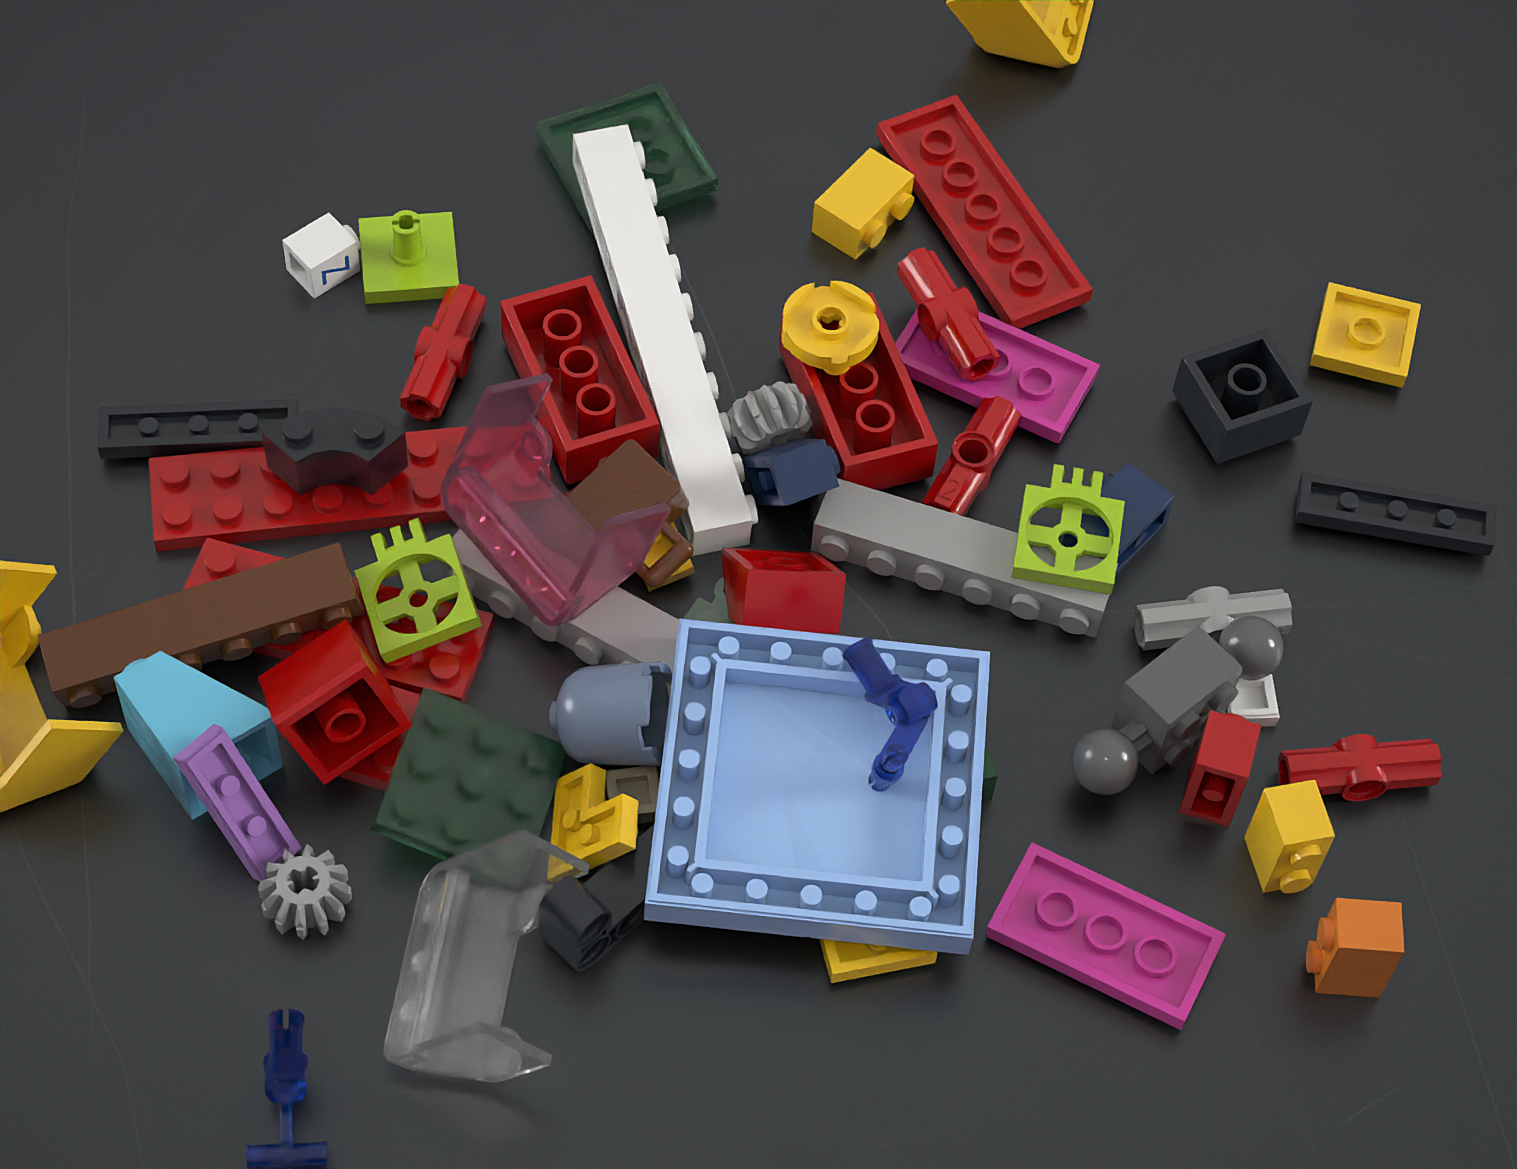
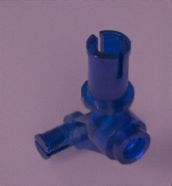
M866 637L848 647L843 652L842 658L847 661L865 689L864 699L866 702L884 708L888 719L896 726L880 754L875 757L871 765L872 773L868 778L869 784L875 782L871 787L873 790L883 792L902 777L904 765L929 721L931 713L938 708V702L933 690L927 683H910L902 680L899 674L893 675L873 645L872 639Z
M288 1008L287 1029L283 1027V1009L273 1011L267 1019L269 1053L264 1056L263 1060L264 1090L270 1101L280 1105V1144H246L247 1169L260 1167L293 1169V1166L306 1165L327 1166V1141L293 1143L292 1104L300 1101L306 1094V1071L309 1065V1059L303 1052L305 1018L300 1011Z

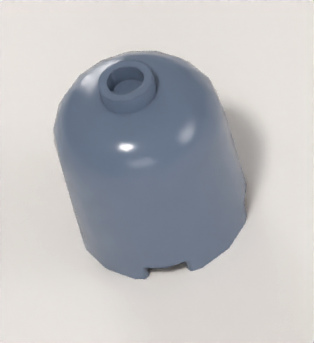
M661 661L580 668L565 679L559 691L557 701H553L550 706L549 720L553 732L558 733L563 748L577 762L605 766L661 767L669 708L666 683H672L673 673L668 664Z

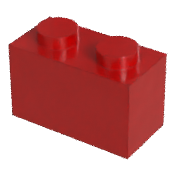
M1210 710L1191 762L1178 813L1226 827L1230 826L1249 778L1261 730L1260 724L1247 721L1238 714H1222Z

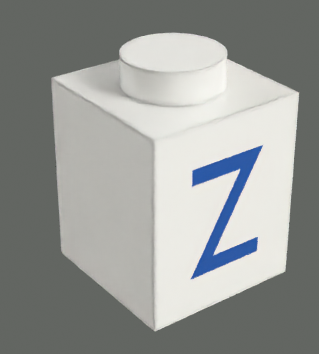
M329 212L282 240L286 269L314 299L360 271L358 250L361 248V244L356 233L348 225L342 226Z

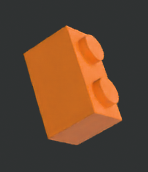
M1347 898L1335 899L1327 917L1319 919L1316 940H1310L1307 945L1306 969L1308 973H1315V993L1380 998L1404 954L1401 903Z

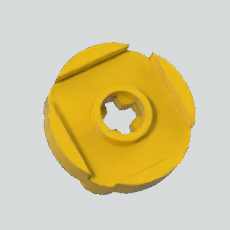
M830 280V286L814 288L815 282L806 284L797 289L785 303L781 342L797 359L807 365L823 369L831 375L844 374L849 370L850 366L866 359L876 346L879 332V321L875 314L876 306L867 293L847 282ZM834 319L839 321V327L837 330H826L822 328L819 322L830 323Z

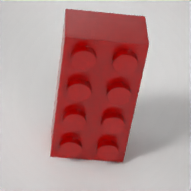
M591 275L500 301L502 338L535 414L543 424L546 439L567 485L584 480L597 468L599 459L609 457L629 439L635 440L652 458L659 457L660 423Z
M873 292L867 294L876 306L875 314L879 321L876 346L866 359L850 366L849 370L841 375H831L823 369L807 365L797 359L783 346L781 342L782 313L778 348L793 384H796L800 393H803L811 411L810 417L813 423L811 428L815 438L825 439L826 445H830L837 455L840 471L836 474L837 478L874 490H882L933 477L938 441ZM834 319L830 323L819 322L822 328L826 330H837L839 327V321Z

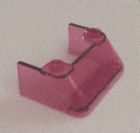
M547 373L486 386L442 481L441 500L447 514L538 619L545 625L554 627L575 620L641 567L671 509L666 503H661L605 519L598 533L544 474L552 457V440L546 429L535 418L553 380Z

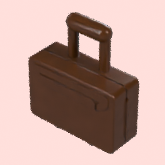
M633 439L625 441L609 457L599 459L597 468L572 491L563 492L560 502L542 518V525L548 532L546 535L547 539L562 557L570 560L577 569L583 567L587 572L607 581L611 580L628 564L648 586L658 587L689 560L694 552L692 543L687 541L671 525L689 507L690 503L680 484ZM662 533L674 546L649 568L637 555Z

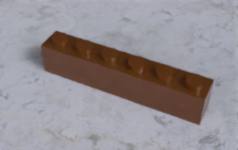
M340 542L37 636L52 693L64 707L71 705L74 708H82L98 703L102 699V695L117 691L114 676L122 673L130 663L138 659H146L159 651L199 671L203 667L202 664L221 658L225 661L239 660L250 655L253 652V648L269 643L274 645L290 644L302 638L304 632L320 627L330 630L345 619L350 624L353 621V617L364 613L348 559Z

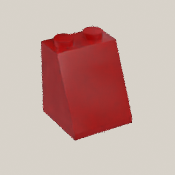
M346 619L258 677L275 726L324 785L413 726L370 650Z

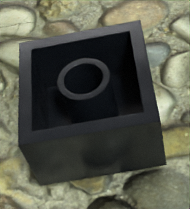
M1267 329L1182 357L1172 390L1217 464L1301 435L1313 403Z

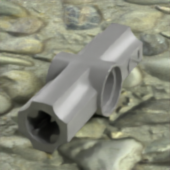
M1210 586L1193 592L1186 600L1136 605L1134 611L1135 636L1138 646H1141L1143 650L1169 648L1199 625L1218 643L1222 631L1230 622L1239 617L1249 615L1260 616L1269 620L1277 627L1281 635L1289 634L1293 625L1292 606L1288 593H1284L1283 589L1230 595L1226 588Z

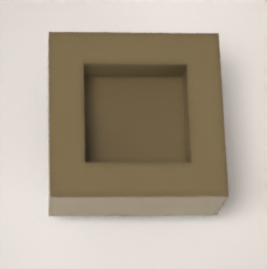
M640 766L606 771L605 792L607 800L622 793L639 801L637 824L654 822L659 791L657 768Z

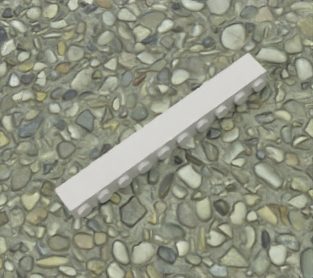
M628 124L573 134V165L636 373L660 423L659 449L666 471L680 484L690 503L687 510L680 515L687 541L692 543L694 548L692 556L720 551L722 547L734 548L748 545L751 527L753 524L758 523L755 501L752 495L745 496L741 482L745 480L742 460L738 453L731 454L728 441H731L732 438L729 419L726 412H718L715 403L719 399L717 381L713 372L706 373L702 362L706 360L704 340L700 332L693 333L690 321H693L694 318L691 299L688 293L681 294L678 282H681L679 261L676 254L669 255L666 244H669L668 227L664 216L657 217L654 206H657L656 189L652 178H644L642 169H645V156L641 142H633Z

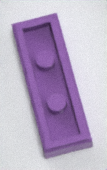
M213 724L173 757V760L253 879L259 882L267 879L265 868L268 862L284 864L282 854L285 848L292 852L293 855L302 849L223 727Z

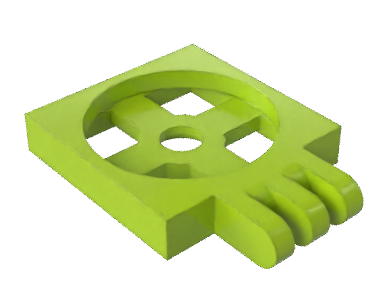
M1054 464L1050 488L1026 484L1011 578L1111 595L1115 581L1125 501L1100 497L1103 472L1093 471L1090 477V486L1082 485L1084 469L1074 467L1071 483L1062 482L1065 473L1064 465ZM1043 507L1062 510L1060 524L1055 525L1053 528L1030 524V519L1033 514ZM1082 514L1100 516L1109 528V537L1086 534L1084 529L1080 527ZM1065 533L1072 534L1076 537L1078 543L1074 547H1064L1058 540L1059 536ZM1029 545L1048 548L1055 557L1054 567L1038 558ZM1083 555L1105 558L1094 567L1074 571L1075 560H1078Z
M419 518L409 521L410 531L413 535V538L406 540L400 525L390 528L394 545L391 547H387L386 539L381 532L372 535L371 540L378 561L354 570L377 646L385 663L482 627L453 538L449 533L428 542ZM433 560H438L448 565L452 569L453 575L430 583L424 580L420 566ZM400 574L404 586L400 595L378 604L376 593L381 582ZM419 591L426 592L428 600L423 606L413 607L410 605V598L414 593ZM458 596L450 614L438 624L435 613L439 609L440 603ZM407 617L415 621L418 633H398L388 629L385 624Z

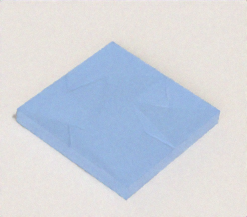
M679 618L646 889L644 920L969 955L974 936L990 652Z

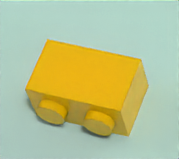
M869 148L814 202L811 232L856 260L868 247L874 248L880 243L887 228L895 219L902 220L909 213L914 203V196H912L914 174L872 148Z
M1315 780L1265 788L1244 838L1263 893L1281 890L1283 893H1295L1313 884L1334 840L1335 834Z

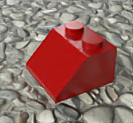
M722 547L721 562L728 618L736 625L820 634H839L846 574L819 553Z

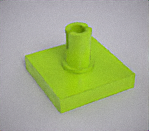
M403 210L397 212L394 216L358 218L365 304L441 299L448 288H454L459 284L452 212L417 214L411 210Z

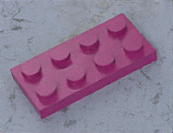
M916 309L895 343L911 379L976 408L980 406L984 397L993 398L996 395L1011 401L1015 409L1022 414L1019 427L1059 444L1096 380L1100 364L978 311L979 323L1000 355L998 367L994 368L987 377L971 382L960 377L939 341L931 342L927 339L920 327Z
M1031 842L987 926L985 936L1182 1030L1226 934Z

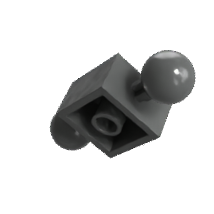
M1242 616L1233 620L1224 628L1217 643L1198 625L1125 681L1111 728H1098L1086 733L1074 747L1071 764L1078 782L1090 792L1100 795H1111L1124 790L1131 784L1137 774L1139 763L1152 775L1167 763L1171 767L1180 763L1191 751L1192 743L1201 737L1210 710L1222 714L1227 712L1228 706L1238 695L1239 690L1235 688L1238 679L1260 680L1269 676L1277 669L1284 653L1283 639L1277 627L1269 620L1260 616Z

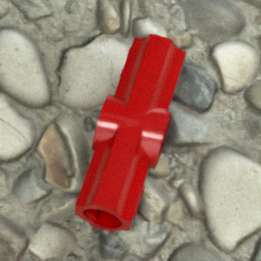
M925 247L911 251L904 260L898 263L897 275L917 306L918 321L924 335L931 342L939 341L962 379L975 382L987 377L994 368L998 367L1000 355L979 323L978 308L972 294L964 286L956 287L934 251H928Z
M459 283L454 288H448L431 327L425 325L420 332L414 353V366L400 396V407L409 412L415 419L429 422L433 418H440L456 379H463L468 371L474 348L473 339L487 309L486 297L479 294L475 287Z
M998 395L993 398L984 397L965 431L954 439L950 456L921 504L965 517L978 493L988 486L992 469L1021 421L1022 414L1015 409L1011 401Z
M1357 734L1342 738L1331 747L1283 750L1277 759L1279 786L1315 780L1320 795L1341 793L1345 800L1352 802L1376 798L1387 789L1434 786L1441 779V754L1438 744H1434L1431 738L1377 743L1376 739L1371 735Z

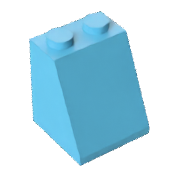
M162 651L146 659L133 661L125 667L122 673L114 676L129 732L192 820L208 810L173 760V757L213 724L224 728L258 781L283 767L275 724L269 709Z

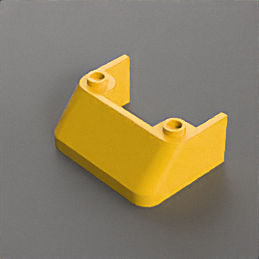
M946 0V5L972 35L975 43L985 52L1054 68H1062L1078 62L1094 0Z
M0 561V813L81 782L124 731L120 722L47 720L25 663L39 645L37 635L42 634L41 626L37 621L32 605L56 576L57 572L54 565Z

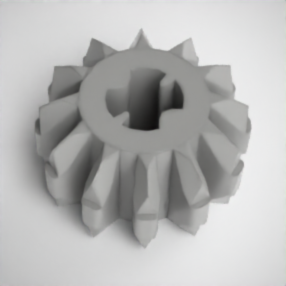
M777 382L772 386L763 385L756 391H748L747 396L737 399L733 403V407L727 412L731 434L736 444L740 446L743 454L748 455L792 439H803L806 431L813 425L810 417L811 411L803 393H800L796 384Z
M308 844L303 849L302 856L297 857L285 848L282 854L284 864L268 862L265 868L268 879L260 881L258 885L260 898L264 900L261 904L263 915L267 920L275 919L276 929L281 934L296 926L297 936L302 940L307 936L308 929L316 927L320 933L326 935L329 930L327 919L343 922L345 917L343 905L350 903L352 899L351 887L346 883L349 880L348 871L343 864L335 865L334 855L330 853L329 849L315 858L313 848Z

